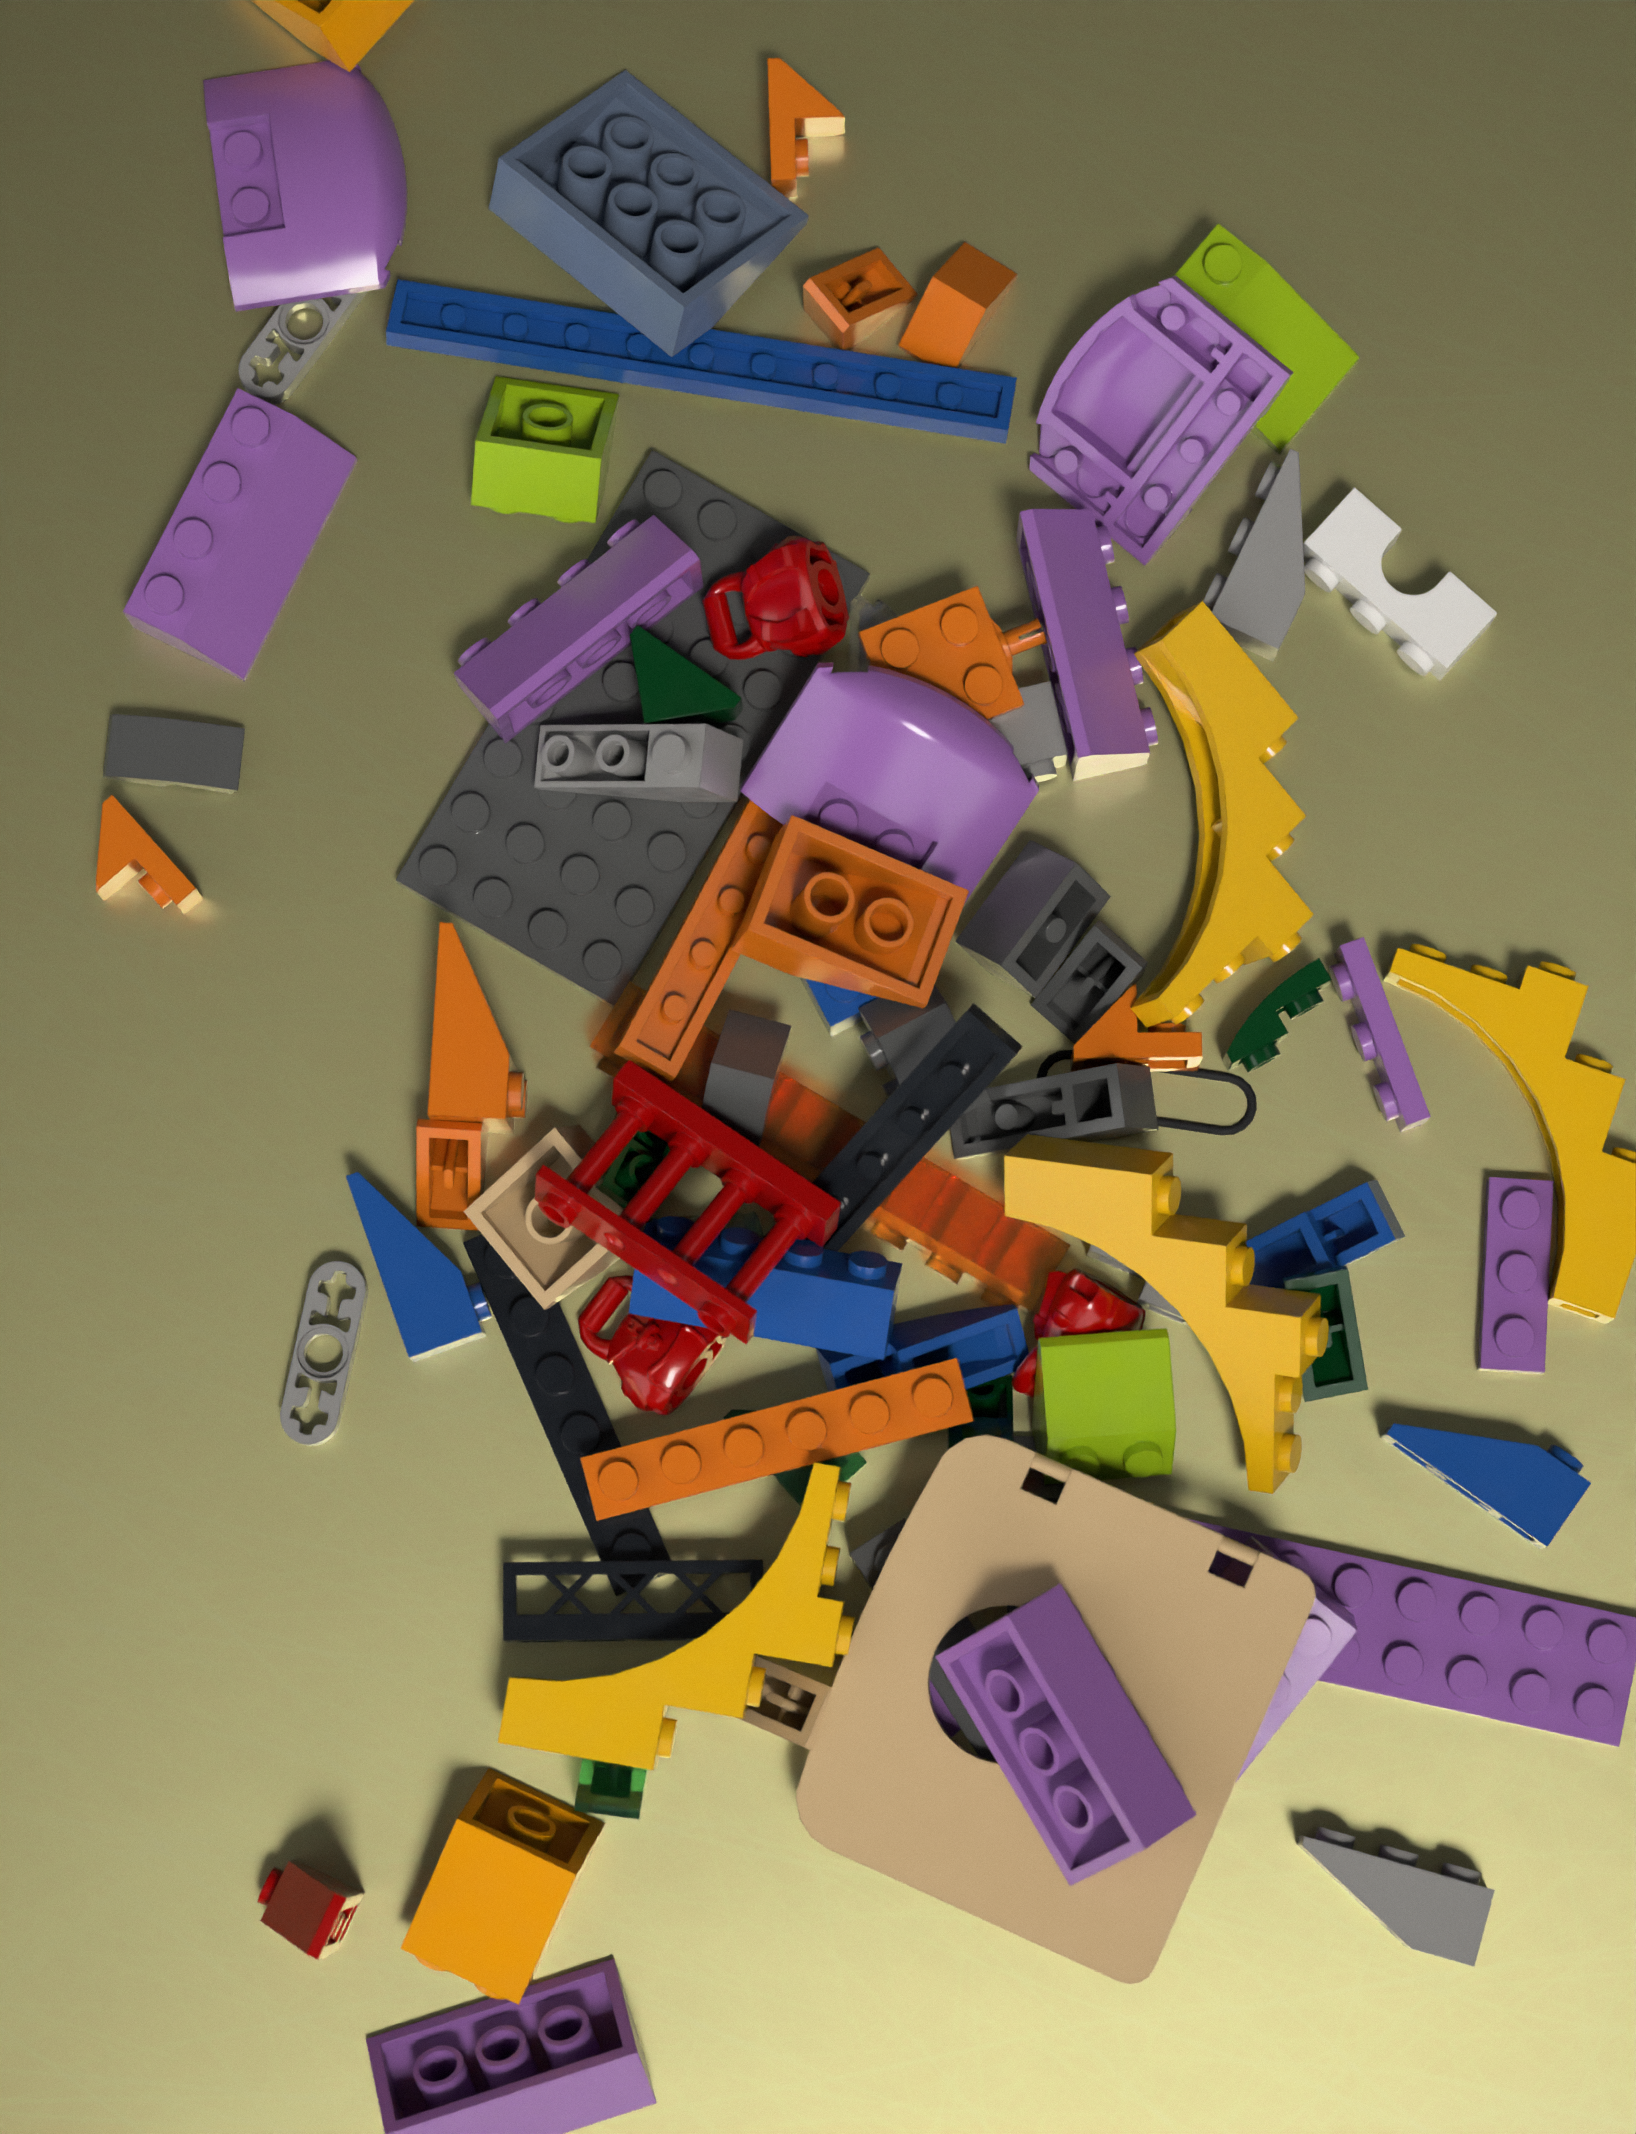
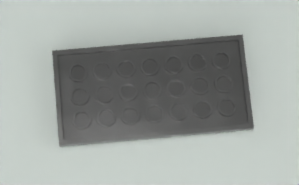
M653 450L589 555L588 561L592 564L611 549L607 542L622 526L634 519L642 524L652 515H655L699 557L703 587L647 632L742 698L743 711L736 720L710 724V726L743 739L737 802H672L534 788L540 725L645 724L632 645H629L506 744L492 726L488 724L396 879L398 885L615 1010L742 797L743 793L740 791L742 783L818 663H821L827 653L803 657L794 655L790 650L778 649L774 652L766 651L761 655L746 660H731L713 650L702 603L711 585L724 576L746 571L752 564L757 563L767 555L775 543L781 542L788 536L808 538ZM829 551L833 560L837 562L836 565L843 585L849 615L869 582L870 573ZM732 591L727 592L726 595L739 645L749 639L752 633L744 614L742 592Z

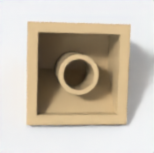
M580 1125L554 1127L464 1211L543 1309H549L620 1259L571 1225L569 1228H563L552 1222L542 1213L538 1202L535 1200L536 1173L543 1165L566 1179L595 1144ZM595 1184L588 1195L619 1215L624 1208L595 1188Z

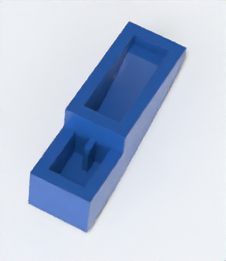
M1378 1180L1367 1181L1312 1210L1305 1211L1248 1240L1247 1247H1252L1255 1254L1254 1272L1249 1284L1283 1289V1277L1344 1265L1348 1266L1406 1237Z
M1014 1304L968 1309L893 1324L892 1335L884 1360L816 1348L828 1392L954 1358L959 1359L966 1389L1016 1372V1369L1029 1354L1018 1309Z

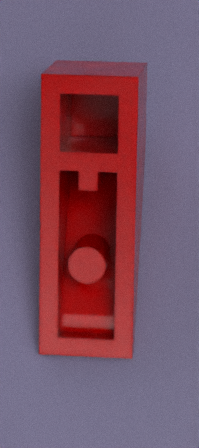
M290 1860L284 1871L273 1867L260 1892L257 1902L266 1906L260 1921L305 1954L319 1960L338 1951L365 1892L302 1862Z

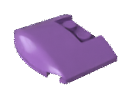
M331 61L203 80L206 119L210 132L224 235L223 244L236 312L385 289L391 273L384 269L397 244L402 246L405 234L408 192L406 169L400 141L387 106L379 92L362 74L360 66L357 64L351 72H348Z
M1176 275L1159 281L1158 283L1161 285L1140 291L1135 295L1132 294L1104 314L1080 338L1059 367L1044 397L1036 424H1041L1040 455L1035 453L1030 455L1029 470L1076 509H1092L1096 526L1106 525L1110 537L1144 566L1150 562L1191 513L1192 507L1259 419L1266 415L1294 373Z
M818 663L745 778L740 791L783 825L791 815L967 889L969 890L966 898L967 901L1038 793L1039 785L1033 773L1027 778L1018 759L1013 754L1014 746L986 718L951 694L927 682L885 668L868 665V673L861 671L831 673L833 663Z

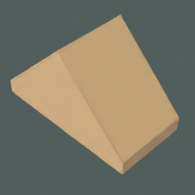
M756 1656L755 1666L766 1668L760 1707L748 1705L746 1717L738 1719L813 1751L832 1687Z

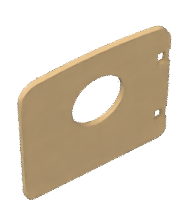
M989 1434L965 1438L948 1449L939 1461L891 1550L861 1614L850 1641L849 1653L844 1655L829 1693L813 1751L809 1750L796 1794L799 1818L809 1835L829 1850L1118 1982L1126 1984L1140 1983L1150 1976L1157 1964L1314 1605L1316 1596L1314 1583L1307 1573L1293 1565L1257 1551L1221 1533L1077 1469L1066 1466L1014 1441ZM1030 1468L1066 1483L1057 1504L1022 1489ZM1217 1551L1253 1566L1245 1587L1209 1572ZM1060 1583L1071 1602L1079 1610L1082 1621L1105 1660L1113 1668L1118 1682L1140 1719L1148 1727L1151 1738L1173 1775L1181 1783L1187 1799L1197 1814L1145 1850L1071 1886L1062 1874L997 1761L979 1757L967 1751L953 1740L940 1723L930 1694V1670L934 1655L942 1639L956 1623L969 1614L984 1608L1003 1605L1020 1607Z

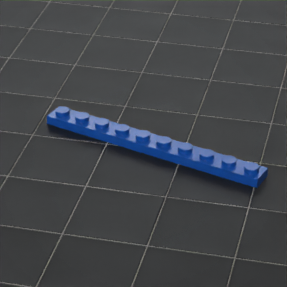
M400 279L397 280L386 328V345L1004 444L1007 442L1017 381L1016 377L709 329L671 357L619 314Z

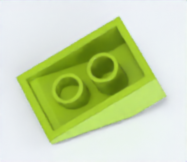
M1218 223L1175 275L1294 372L1266 415L1261 417L1251 430L1252 433L1277 453L1281 454L1359 361L1360 357L1268 262Z

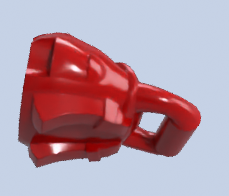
M788 536L781 542L775 543L767 555L757 563L752 564L746 571L732 573L713 583L702 600L713 650L731 660H746L761 655L766 651L774 652L778 649L790 650L796 656L808 657V655H823L843 640L846 634L847 621L850 617L848 615L843 585L836 565L837 562L833 560L824 542H812L801 536ZM732 591L742 592L744 614L752 633L749 639L739 645L726 595L727 592Z
M1078 1268L1072 1269L1069 1273L1064 1271L1049 1272L1040 1311L1038 1314H1035L1033 1319L1035 1324L1034 1335L1038 1341V1338L1142 1330L1146 1310L1117 1288ZM1038 1344L1022 1361L1012 1378L1013 1388L1017 1392L1034 1398Z
M633 1276L609 1277L578 1317L580 1339L594 1355L607 1361L609 1365L614 1366L621 1379V1389L624 1396L628 1397L637 1409L645 1412L653 1411L660 1415L671 1414L684 1402L713 1365L723 1349L727 1337H722L705 1327L629 1313L619 1324L611 1340L597 1336L596 1334H598L629 1291H632Z

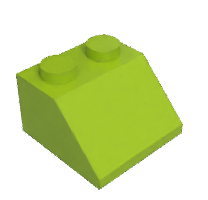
M495 376L475 440L471 505L488 507L502 514L522 512L549 516L564 523H577L580 521L596 523L605 491L619 394Z
M1167 1328L1038 1338L1032 1416V1433L1037 1453L1099 1480L1172 1474L1176 1439V1417L1170 1341ZM1042 1473L1044 1485L1064 1483Z

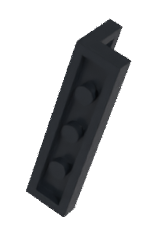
M763 1559L503 1562V1641L507 1643L693 1641L706 1634L730 1613L722 1612L704 1593L722 1574L750 1573L751 1593L764 1576ZM658 1574H675L693 1592L674 1613H658L639 1595ZM685 1574L711 1575L698 1588ZM582 1575L569 1589L556 1577ZM593 1575H610L628 1593L610 1613L593 1614L575 1596ZM620 1575L646 1576L632 1588ZM517 1576H545L563 1595L545 1614H518ZM698 1599L712 1611L685 1613ZM570 1600L583 1614L556 1613ZM635 1600L648 1613L621 1612Z

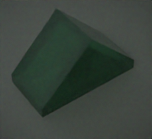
M583 1758L574 1811L642 1819L649 1770Z

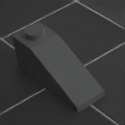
M1114 1063L986 1088L991 1100L963 1114L950 1127L954 1159L1008 1153L1027 1134L1094 1142L1158 1130L1150 1067Z

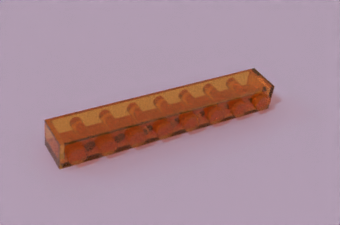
M630 981L590 1045L592 1055L600 1059L596 1069L611 1080L614 1079L628 1061L614 1053V1050L646 992ZM703 1025L676 1078L670 1084L658 1077L656 1078L702 1108L709 1070L720 1035ZM780 1071L760 1148L812 1183L866 1122ZM924 1157L867 1219L874 1223L869 1233L881 1242L899 1252H902L907 1244L929 1256L924 1266L936 1275L955 1285H958L961 1278L964 1277L984 1289L979 1299L988 1306L1014 1304L1019 1311L1027 1316L1031 1314L1046 1289L1049 1272H1054L1058 1269L1071 1246L1035 1223L1006 1217L1005 1205Z

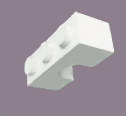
M1354 487L1304 542L1303 553L1304 562L1306 563L1304 565V572L1322 590L1330 593L1335 588L1353 604L1350 608L1351 614L1367 630L1374 634H1378L1383 630L1401 647L1397 650V653L1412 670L1422 676H1426L1430 672L1440 681L1490 627L1497 612L1450 571L1432 590L1423 594L1408 595L1394 589L1384 577L1382 558L1394 546L1402 529Z

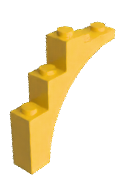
M1203 601L1175 614L1134 653L1162 694L1183 740L1195 786L1199 829L1195 884L1181 932L1159 974L1130 1008L1146 1028L1167 1020H1171L1175 1025L1181 1023L1203 1004L1204 999L1199 993L1212 980L1216 984L1222 982L1238 970L1242 964L1247 965L1267 957L1272 962H1276L1286 956L1302 940L1297 931L1314 915L1271 863V861L1279 857L1293 844L1295 839L1290 835V832L1306 815L1264 763L1274 757L1286 745L1287 741L1282 734L1299 718Z
M1411 944L1409 951L1397 948L1389 962L1384 981L1428 1000L1469 1029L1505 1067L1532 1111L1549 1155L1557 1201L1556 1256L1549 1282L1548 1304L1605 1324L1615 1319L1636 1256V1152L1619 1147H1613L1611 1155L1602 1152L1626 1079L1612 1075L1613 1065L1592 1056L1577 1054L1575 1061L1565 1059L1589 986L1574 981L1576 972L1545 961H1541L1538 968L1528 965L1521 972L1516 987L1506 985L1508 976L1495 969L1473 964L1468 972L1445 964L1446 954L1420 944Z
M1027 1134L1004 1155L1005 1216L1053 1227L1100 1248L1141 1275L1180 1313L1209 1352L1231 1396L1244 1441L1248 1490L1274 1494L1290 1473L1296 1472L1300 1463L1302 1440L1300 1435L1294 1434V1414L1298 1411L1302 1399L1303 1381L1301 1376L1317 1357L1323 1356L1329 1334L1327 1319L1320 1318L1321 1294L1249 1284L1254 1272L1255 1254L1252 1247H1247V1223L1175 1214L1181 1198V1182L1179 1177L1173 1176V1153Z
M814 1463L800 1514L778 1558L747 1598L706 1634L662 1659L617 1674L571 1680L509 1677L498 1743L655 1770L658 1767L659 1757L671 1758L677 1719L666 1718L668 1706L741 1719L746 1717L748 1705L760 1707L766 1668L755 1666L757 1654L833 1667L836 1654L848 1655L855 1621V1617L843 1615L845 1601L820 1597L822 1584L834 1586L840 1555V1547L829 1546L833 1520L845 1522L852 1483L840 1481L842 1468Z

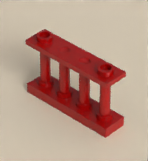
M628 1060L613 1079L612 1106L615 1107L618 1115L566 1179L545 1165L540 1168L536 1173L535 1200L538 1202L542 1213L552 1222L563 1228H569L571 1225L698 1311L699 1319L711 1331L722 1337H729L731 1334L744 1344H747L754 1335L757 1310L747 1304V1302L796 1239L804 1240L807 1237L817 1245L824 1246L837 1229L841 1202ZM649 1130L668 1143L670 1152L622 1212L617 1215L589 1196L588 1193L638 1131L646 1132ZM701 1165L720 1178L723 1187L671 1252L640 1230L689 1168H698ZM754 1201L774 1215L776 1224L724 1288L693 1266L742 1204H751Z

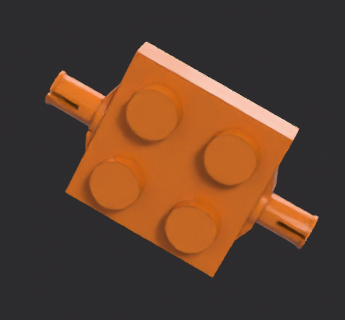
M978 586L858 632V637L869 666L885 668L927 682L964 702L988 721L1022 708L1025 705L1012 674V656L1041 644H1047L1044 631L1022 640L1019 639L1042 628L1037 618L1002 632L1001 628L990 618Z

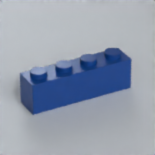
M666 1216L660 1219L653 1218L652 1221L646 1223L643 1233L672 1252L694 1222L679 1216ZM727 1228L719 1233L693 1267L725 1288L764 1238H760L757 1233L749 1229ZM796 1239L747 1302V1304L757 1310L753 1336L884 1360L893 1330L903 1263L887 1261L883 1255L876 1252L856 1251L848 1254L823 1249V1247L810 1240ZM634 1268L629 1314L707 1328L699 1319L698 1311Z

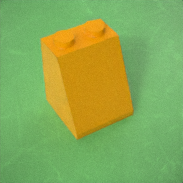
M488 1768L454 1824L400 1949L415 1955L421 1964L432 1970L449 1971L474 1983L480 1992L491 1998L507 1999L519 2005L541 1963L605 1823Z

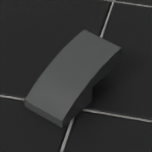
M112 714L109 718L103 778L158 787H166L172 784L232 794L238 791L245 729L188 720Z

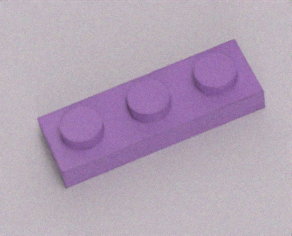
M1362 937L1342 944L1334 954L1337 964L1329 966L1330 975L1341 1002L1351 999L1359 1023L1352 1025L1351 1030L1362 1060L1365 1062L1373 1059L1381 1083L1374 1085L1373 1089L1382 1116L1386 1122L1395 1119L1400 1133L1421 1126L1431 1116L1365 938Z
M1489 1177L1486 1180L1477 1370L1529 1374L1545 1373L1554 1181Z

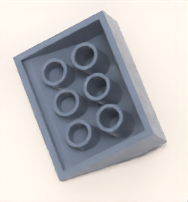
M624 70L499 157L489 210L671 357L711 329L805 227L809 218L808 214L627 70Z

